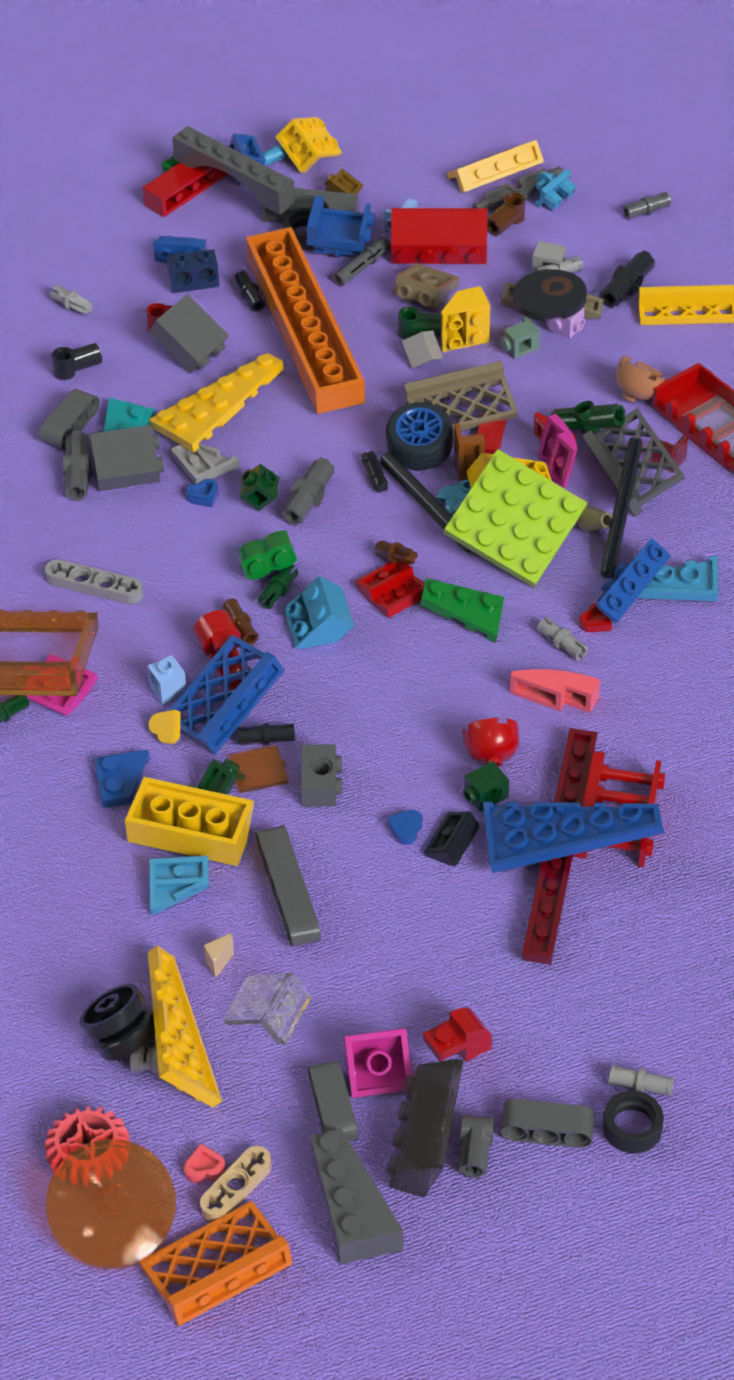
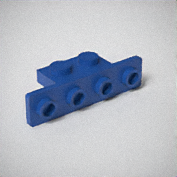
M650 539L629 563L624 560L614 571L617 575L615 579L610 577L600 588L603 593L598 598L596 607L610 620L617 623L671 555L654 539Z

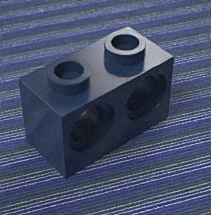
M214 249L167 256L168 277L172 293L220 287L218 263Z

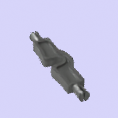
M557 166L549 171L541 169L520 177L517 181L519 189L509 184H504L494 191L483 195V200L473 204L472 208L496 210L504 204V197L512 192L521 193L525 200H527L538 191L536 189V176L540 172L553 173L556 178L563 170L560 166Z

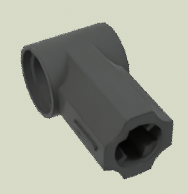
M465 1114L462 1116L460 1137L462 1149L459 1173L466 1175L467 1178L478 1179L487 1174L489 1146L493 1144L495 1117Z

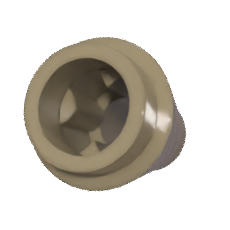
M586 506L576 523L583 531L590 532L609 528L613 516L611 513L593 506Z

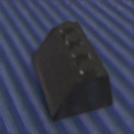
M452 1059L419 1064L413 1075H407L402 1092L406 1093V1099L401 1102L397 1114V1119L401 1120L400 1128H396L392 1139V1146L396 1147L395 1154L390 1156L386 1168V1173L390 1174L388 1187L425 1198L442 1172L463 1060Z

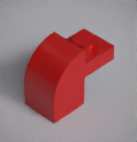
M459 1008L449 1012V1020L423 1033V1041L439 1062L456 1053H459L464 1061L467 1062L492 1049L491 1033L470 1008Z

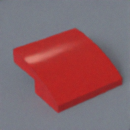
M389 562L354 581L355 586L363 596L388 618L421 601L425 583L414 576L413 567L402 562Z

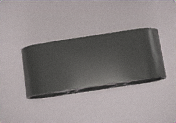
M73 389L42 424L39 433L40 440L66 449V436L70 435L72 431H82L95 416L100 404L99 397Z
M339 1060L308 1066L310 1085L322 1131L326 1132L342 1128L349 1141L358 1139L357 1125Z
M511 1099L506 1101L503 1106L501 1135L505 1139L517 1142L584 1148L592 1143L595 1114L592 1109L581 1105Z

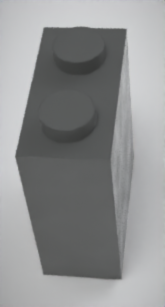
M188 294L158 318L149 330V333L190 374L197 368L201 371L211 361L209 359L210 356L214 355L217 357L226 348L224 343L229 337Z
M151 425L90 434L91 450L99 491L160 482V472H164L162 456L157 457L156 449H160L158 434L152 433Z

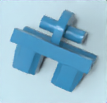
M566 169L555 178L553 173L540 172L536 176V189L540 190V198L534 204L539 208L545 204L554 211L563 201V198L557 193L569 199L577 188L569 180L572 173Z

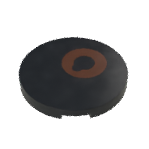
M547 269L530 273L520 279L513 290L516 309L526 317L539 321H544V318L561 317L565 319L571 317L586 304L587 288L584 281L579 276L564 270Z

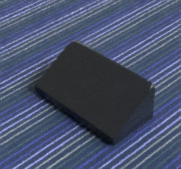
M471 811L448 812L423 854L444 864L457 866L479 829V824Z

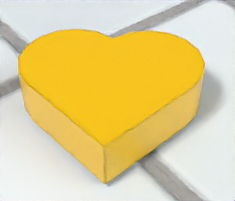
M180 711L160 712L150 718L149 729L152 733L157 734L159 741L172 745L178 741L180 737Z

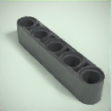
M285 825L256 831L258 849L290 946L295 947L320 941L319 924Z

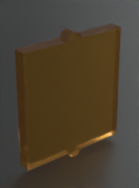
M277 745L229 755L230 760L240 766L239 771L246 775L244 781L236 780L240 793L288 783L285 771L286 763L281 759Z

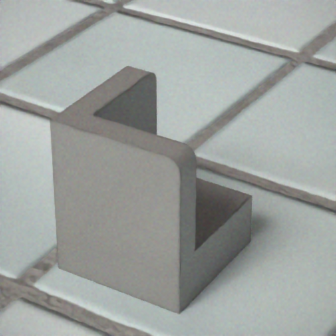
M539 241L533 254L532 273L536 267L552 263L561 264L562 260L566 259L567 246Z
M423 331L402 341L412 368L443 358L434 331Z

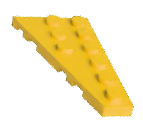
M269 353L260 355L251 363L240 366L233 373L219 378L215 383L199 389L197 393L190 397L181 399L172 407L160 411L149 419L151 428L194 453L199 449L198 443L203 439L208 440L213 436V429L225 425L245 406L244 401L248 397L254 398L258 394L257 389L261 385H268L284 370L283 361Z
M155 946L148 951L159 1077L174 1085L179 1091H184L193 1096L197 1101H202L213 1108L222 1102V1098L175 957L159 946Z

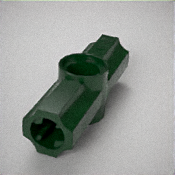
M583 401L572 408L554 409L550 415L556 414L570 431L581 430L585 434L590 430L592 433H595L601 428L622 427L625 423L626 412L623 405L608 404L595 406L592 401Z

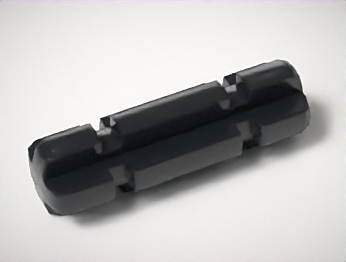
M364 452L362 454V462L366 467L374 490L377 493L387 491L388 482L379 461L376 460L375 452Z

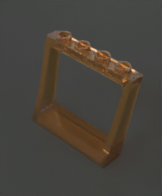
M0 609V632H82L73 656L68 662L0 661V695L77 696L99 629L98 612H85L83 610H77L76 612H59L57 610H50L49 612H32L31 610L6 612Z

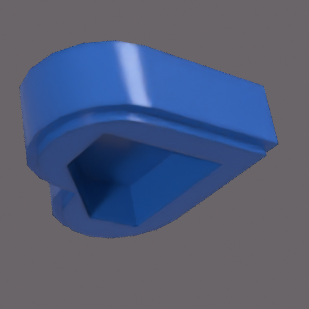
M204 479L199 484H191L186 488L187 501L196 505L212 507L219 492L218 483L213 479Z
M407 810L387 817V824L395 839L401 844L408 845L417 839V832L423 826V817L417 810Z

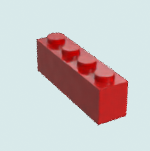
M179 163L142 187L144 206L164 218L229 174L214 167L197 166L191 169Z

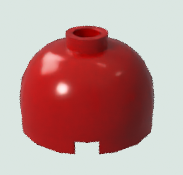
M488 718L468 724V731L464 728L462 730L467 753L473 760L479 763L488 764L493 761L498 767L502 766L503 762L509 760L518 749L520 740L518 723L506 718L507 723H499L498 718Z

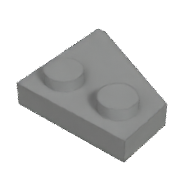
M201 442L198 443L199 449L194 453L181 444L170 449L171 457L195 484H199L204 479H214L239 467V459L232 456L229 459L221 456L220 450L204 446Z

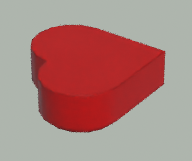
M597 603L590 605L589 610L580 615L579 627L583 631H612L611 620L596 607Z

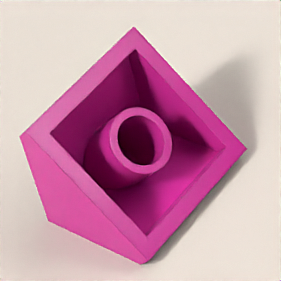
M406 1027L344 1036L345 1062L352 1098L414 1090Z

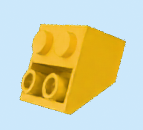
M481 286L457 291L441 311L442 352L489 342L490 303Z

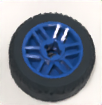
M414 402L403 405L390 416L386 426L388 451L408 469L426 470L440 465L441 462H444L449 457L454 444L453 425L449 415L439 406L432 403L429 404L428 402Z

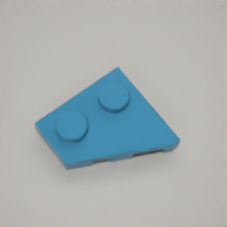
M208 856L150 859L151 915L157 914L209 888Z

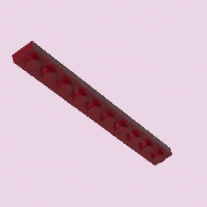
M570 728L554 802L580 803V806H583L598 732ZM574 854L541 862L522 951L523 961L552 965Z

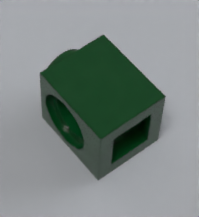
M492 761L464 775L463 795L469 804L473 803L482 812L484 810L483 802H493V805L509 797V779Z

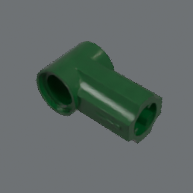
M404 307L399 310L397 334L402 339H407L423 331H434L435 336H441V314L420 313L414 307Z

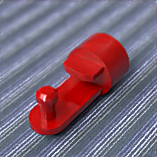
M215 610L203 615L193 627V633L203 652L211 659L231 635L241 639L237 626L229 612L225 610ZM235 645L228 654L229 658L239 656L236 650L238 646ZM242 663L229 666V674L242 671ZM223 668L216 669L220 677L224 676ZM239 679L230 682V690L236 689L243 680Z

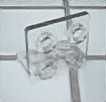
M294 973L249 975L243 981L242 987L234 1001L230 1004L223 1021L226 1025L262 1024L277 1044H286L312 997Z

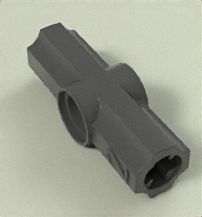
M76 430L66 436V454H63V471L66 497L71 498L73 501H80L88 495V476H91L88 435L82 433L81 430Z
M320 457L318 460H314L305 476L296 479L292 489V496L282 510V518L288 524L297 526L299 523H303L312 507L319 506L322 502L325 487L335 473L334 465L328 459Z

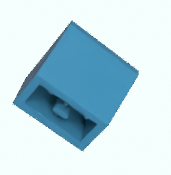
M321 576L317 577L284 608L293 642L297 649L335 643L355 626L343 588Z

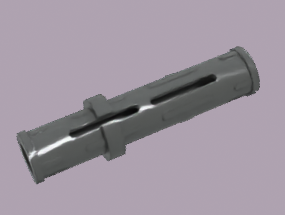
M381 236L372 245L365 246L364 252H361L332 275L333 281L339 287H343L368 265L375 264L383 253L391 249L389 239Z

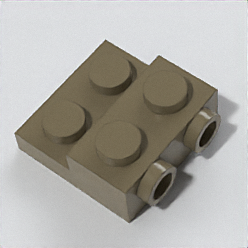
M416 263L396 276L393 294L406 301L420 302L427 308H437L447 302L448 292L459 286L460 277Z

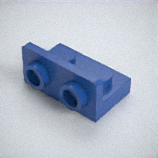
M159 236V239L154 240L153 243L155 261L167 262L168 255L206 250V239Z

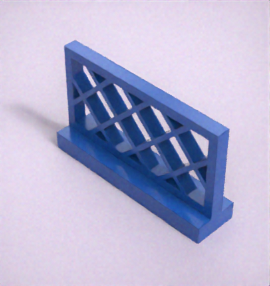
M231 635L169 711L177 710L181 712L188 710L189 718L180 720V731L204 745L209 752L215 755L285 670L273 654L269 652L264 653L236 636ZM235 645L241 648V655L232 658L228 657V654ZM260 659L253 668H247V661ZM242 663V671L229 674V666ZM223 668L224 676L211 679V674L216 669ZM239 679L243 680L236 689L230 690V682ZM224 684L225 692L212 695L213 686ZM206 689V697L194 700V695L198 690ZM225 700L219 710L213 711L212 703ZM207 705L206 714L194 716V708ZM207 721V724L199 734L195 732V724Z

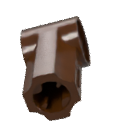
M512 192L504 197V204L487 218V229L490 234L497 236L502 234L512 224H519L524 221V196L521 193Z

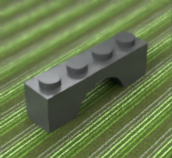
M294 188L295 203L280 215L261 205V221L283 223L286 214L292 210L312 208L315 196L324 197V208L359 212L358 194Z

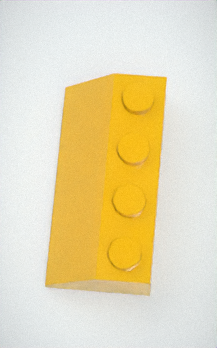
M144 777L125 819L127 841L194 857L208 856V860L238 866L247 844L254 801Z

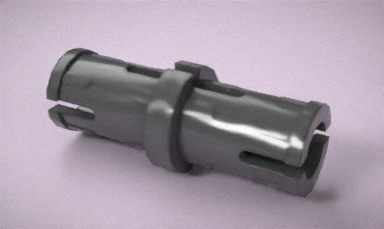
M663 192L651 197H642L637 202L624 205L623 214L627 220L644 214L650 215L653 211L671 206L670 195L667 192Z

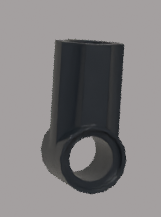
M93 343L73 350L68 347L56 348L52 352L53 374L59 380H69L75 376L76 371L102 363L99 346L97 343Z

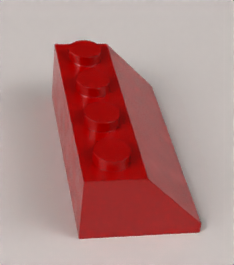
M391 208V264H487V208Z

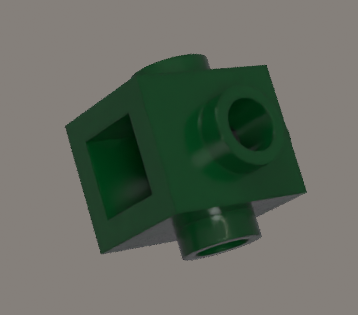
M260 463L252 470L248 469L243 474L239 498L257 511H260L276 500L279 477L273 471Z

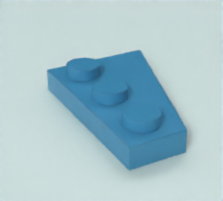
M718 555L708 557V561L696 563L695 560L686 561L684 566L674 568L668 565L663 566L638 598L718 601Z

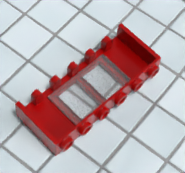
M700 363L691 366L654 387L652 407L677 426L678 431L726 470L730 469L734 473V390Z

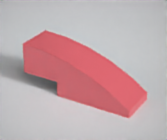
M560 670L513 671L510 675V693L561 711L564 704L591 713L599 699L600 679Z

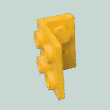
M318 117L292 119L275 136L300 173H306L320 158L339 156L342 153L338 147V142L329 134L325 123Z

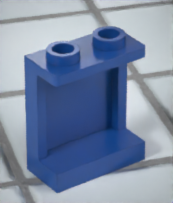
M315 196L307 225V245L364 252L365 243H370L371 228L369 227L374 226L375 213H371V204L366 203L364 213L324 208V197Z

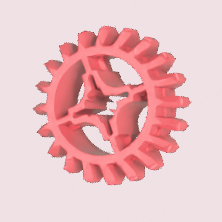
M89 1104L86 1107V1111H80L75 1106L74 1114L63 1113V1121L54 1119V1129H48L47 1140L44 1143L47 1163L51 1166V1171L54 1175L59 1174L62 1182L70 1179L71 1184L75 1187L82 1181L83 1185L87 1188L92 1181H95L100 1186L102 1178L105 1177L112 1181L113 1172L121 1173L122 1163H127L129 1158L128 1152H130L131 1145L128 1140L129 1132L124 1127V1122L121 1118H116L112 1110L105 1114L102 1106L96 1111H92Z

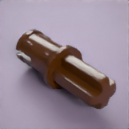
M380 540L375 545V550H378L375 554L378 557L387 558L392 563L402 562L412 565L415 563V559L418 558L417 552L404 547L399 542L389 543Z

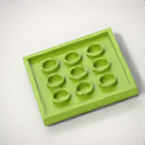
M497 449L444 529L443 534L535 588L588 503Z

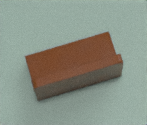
M454 423V463L458 481L468 480L466 473L468 468L481 453H485V440L483 434L462 436L460 423Z

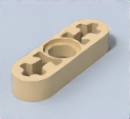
M261 1146L248 1148L202 1195L200 1207L201 1214L205 1220L213 1222L235 1210L270 1173L272 1167L271 1155L266 1148ZM260 1159H262V1161H263V1164H262V1165L256 1163V1164L252 1167V1165H251V1161H252V1160H254V1161L257 1162V1161H259ZM234 1178L242 1179L245 1182V1185L239 1190H232L227 1186L228 1182ZM220 1202V1204H221V1208H220V1209L217 1208V1207H214V1208H212V1209L210 1210V1208H209V1204H210V1203H212L213 1205H216V1204H218V1203Z

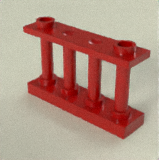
M593 751L582 807H594V803H603V801L621 804L656 803L658 790H664L666 773H661L662 761L656 760L654 774L609 768V765L604 764L605 753ZM607 779L651 785L650 796L605 790V787L601 786V781L607 782ZM646 837L642 838L641 841L633 840L607 847L640 852L638 867L644 868L646 856L652 857L654 840ZM588 851L577 853L575 857L586 859Z

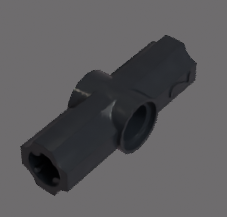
M643 250L641 253H637L625 266L619 265L616 268L612 280L600 292V298L604 299L605 306L610 308L618 306L630 292H638L644 277L655 267V259L652 258L649 252Z

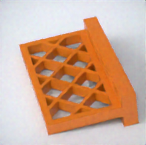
M253 1201L139 1261L141 1269L170 1309L172 1318L178 1327L293 1264L289 1243L282 1235L278 1236ZM249 1214L255 1219L253 1227L238 1225L239 1220ZM218 1231L227 1233L225 1242L210 1241L209 1239L212 1234ZM234 1234L249 1235L247 1245L232 1244ZM256 1237H264L271 1240L261 1247L253 1246ZM188 1247L199 1248L196 1258L181 1256L182 1251ZM206 1249L221 1251L218 1261L203 1259ZM228 1252L243 1254L241 1258L232 1263L225 1262ZM160 1262L171 1263L167 1273L155 1272L151 1267ZM177 1265L193 1266L190 1275L174 1274ZM199 1267L215 1269L213 1273L204 1278L196 1277ZM171 1283L186 1285L184 1289L173 1295H170L168 1292Z

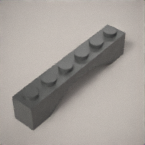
M189 126L172 137L174 160L191 169L197 166H209L228 173L242 183L262 206L279 215L295 203L294 180Z

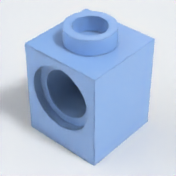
M173 655L147 665L150 688L162 705L180 698L186 691L185 672Z

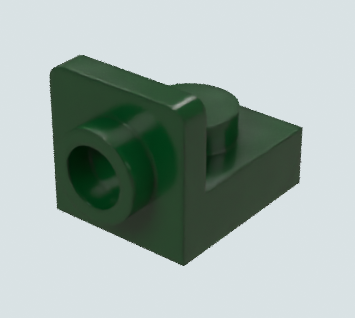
M227 758L224 761L213 759L197 787L228 795L235 781H244L246 775L239 771L240 766Z

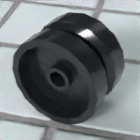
M132 983L122 984L101 994L89 1004L79 1019L80 1026L88 1037L94 1039L95 1048L101 1057L107 1061L128 1056L146 1044L155 1034L153 1010L145 1005L144 996L138 987Z

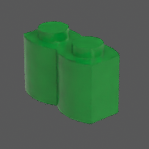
M286 530L270 533L263 540L247 542L237 550L241 565L249 580L262 578L272 570L285 569L297 561L294 547Z

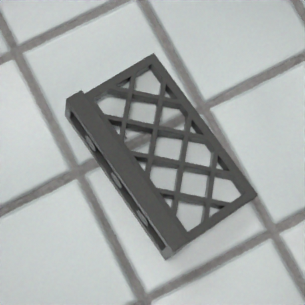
M638 408L625 415V423L622 427L604 428L595 435L590 430L582 435L590 451L617 491L622 473L621 466H623L624 460L616 459L619 450H627V444H621L624 435L634 436L635 438L651 437L649 445L642 446L641 452H645L643 461L638 463L637 468H640L638 476L635 477V485L633 486L629 509L634 517L643 512L642 505L685 479L682 471ZM638 418L640 422L637 430L627 429L628 424ZM611 434L618 435L615 443H605L603 439ZM652 453L662 454L660 463L649 462ZM647 468L657 469L654 478L644 477ZM663 470H672L676 473L668 479H661ZM641 484H651V489L640 496L638 492Z

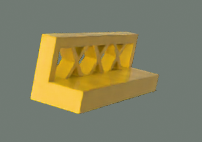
M537 140L447 172L448 179L456 177L460 191L463 193L542 163L544 160Z
M734 285L639 287L638 312L640 325L734 323ZM731 310V314H721L719 311ZM672 311H678L682 314L674 316L670 313ZM695 311H704V312H706V314H705V315H698V314H696V313H694V312H695ZM645 312H655L657 315L645 316Z

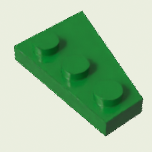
M426 578L420 605L447 619L455 618L465 623V628L474 632L476 629L488 635V640L496 642L504 602L503 596Z

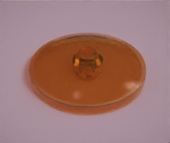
M120 1139L94 1141L79 1147L69 1154L55 1170L46 1195L47 1220L56 1242L76 1261L102 1270L127 1268L138 1264L140 1260L156 1252L171 1230L176 1210L174 1185L163 1163L146 1148Z

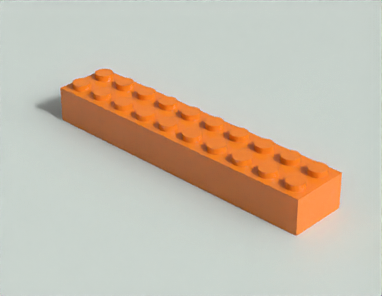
M292 227L246 237L247 261L316 413L320 414L365 403L364 378Z

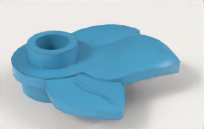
M463 480L457 485L446 486L437 493L436 498L446 501V510L451 515L456 513L471 490L469 480Z

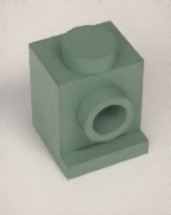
M524 317L521 323L504 329V337L500 338L501 347L514 359L539 349L540 330L528 317Z

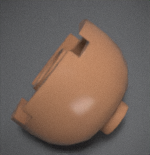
M623 355L615 371V381L618 388L623 391L622 396L632 402H636L637 399H651L654 387L666 381L667 377H662L663 374L641 361L633 364L630 362L631 357Z

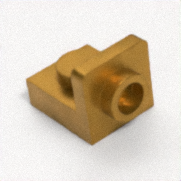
M342 168L336 175L332 173L324 183L327 186L325 191L333 190L334 192L358 194L364 186Z

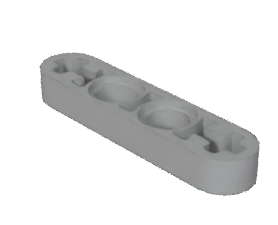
M52 560L45 565L46 581L50 585L126 604L137 603L143 598L142 582L139 579L63 560ZM79 576L88 577V579L83 582H78L75 580ZM103 582L113 583L112 586L107 588L99 586Z

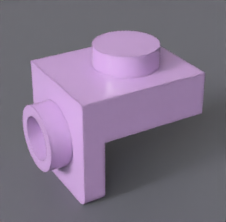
M584 308L565 319L561 317L546 318V328L568 339L577 332H580L585 325Z

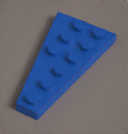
M483 802L489 862L493 873L664 833L659 804L624 803L620 807H606L605 803H594V807H581L580 803L536 802L532 806H519L518 802H507V805H493V802Z

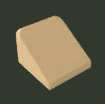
M227 934L204 945L205 963L214 977L220 974L234 955L233 937L231 934Z

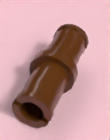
M231 598L226 600L222 605V609L229 612L241 634V640L253 645L259 636L251 625L250 616L243 612L237 599Z

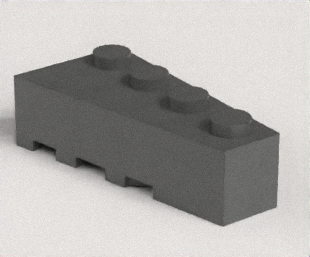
M342 1128L310 1135L312 1159L340 1264L403 1251V1229Z

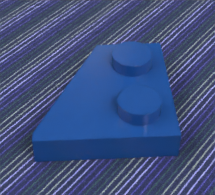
M148 749L95 758L103 808L132 803L135 796V788L140 784L143 777L142 771L145 764L150 761Z

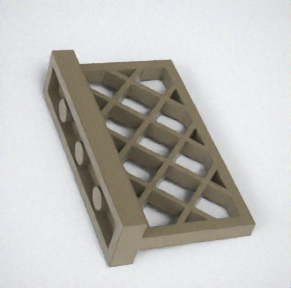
M501 361L404 384L406 404L428 402L429 404L437 405L449 416L452 414L461 418L459 421L461 431L479 427V424L518 417ZM492 386H502L499 394L488 390ZM472 391L479 393L475 400L463 396L465 393ZM483 396L494 400L490 407L479 403ZM447 397L454 398L450 406L439 401ZM459 401L470 405L466 413L454 409ZM500 402L509 406L510 410L499 412L495 408ZM475 408L485 412L484 416L480 418L470 415Z

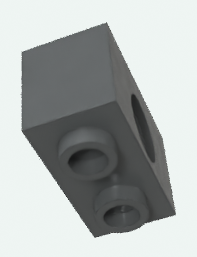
M336 744L302 745V807L336 806V795H342V778H336V773H342V756H336Z

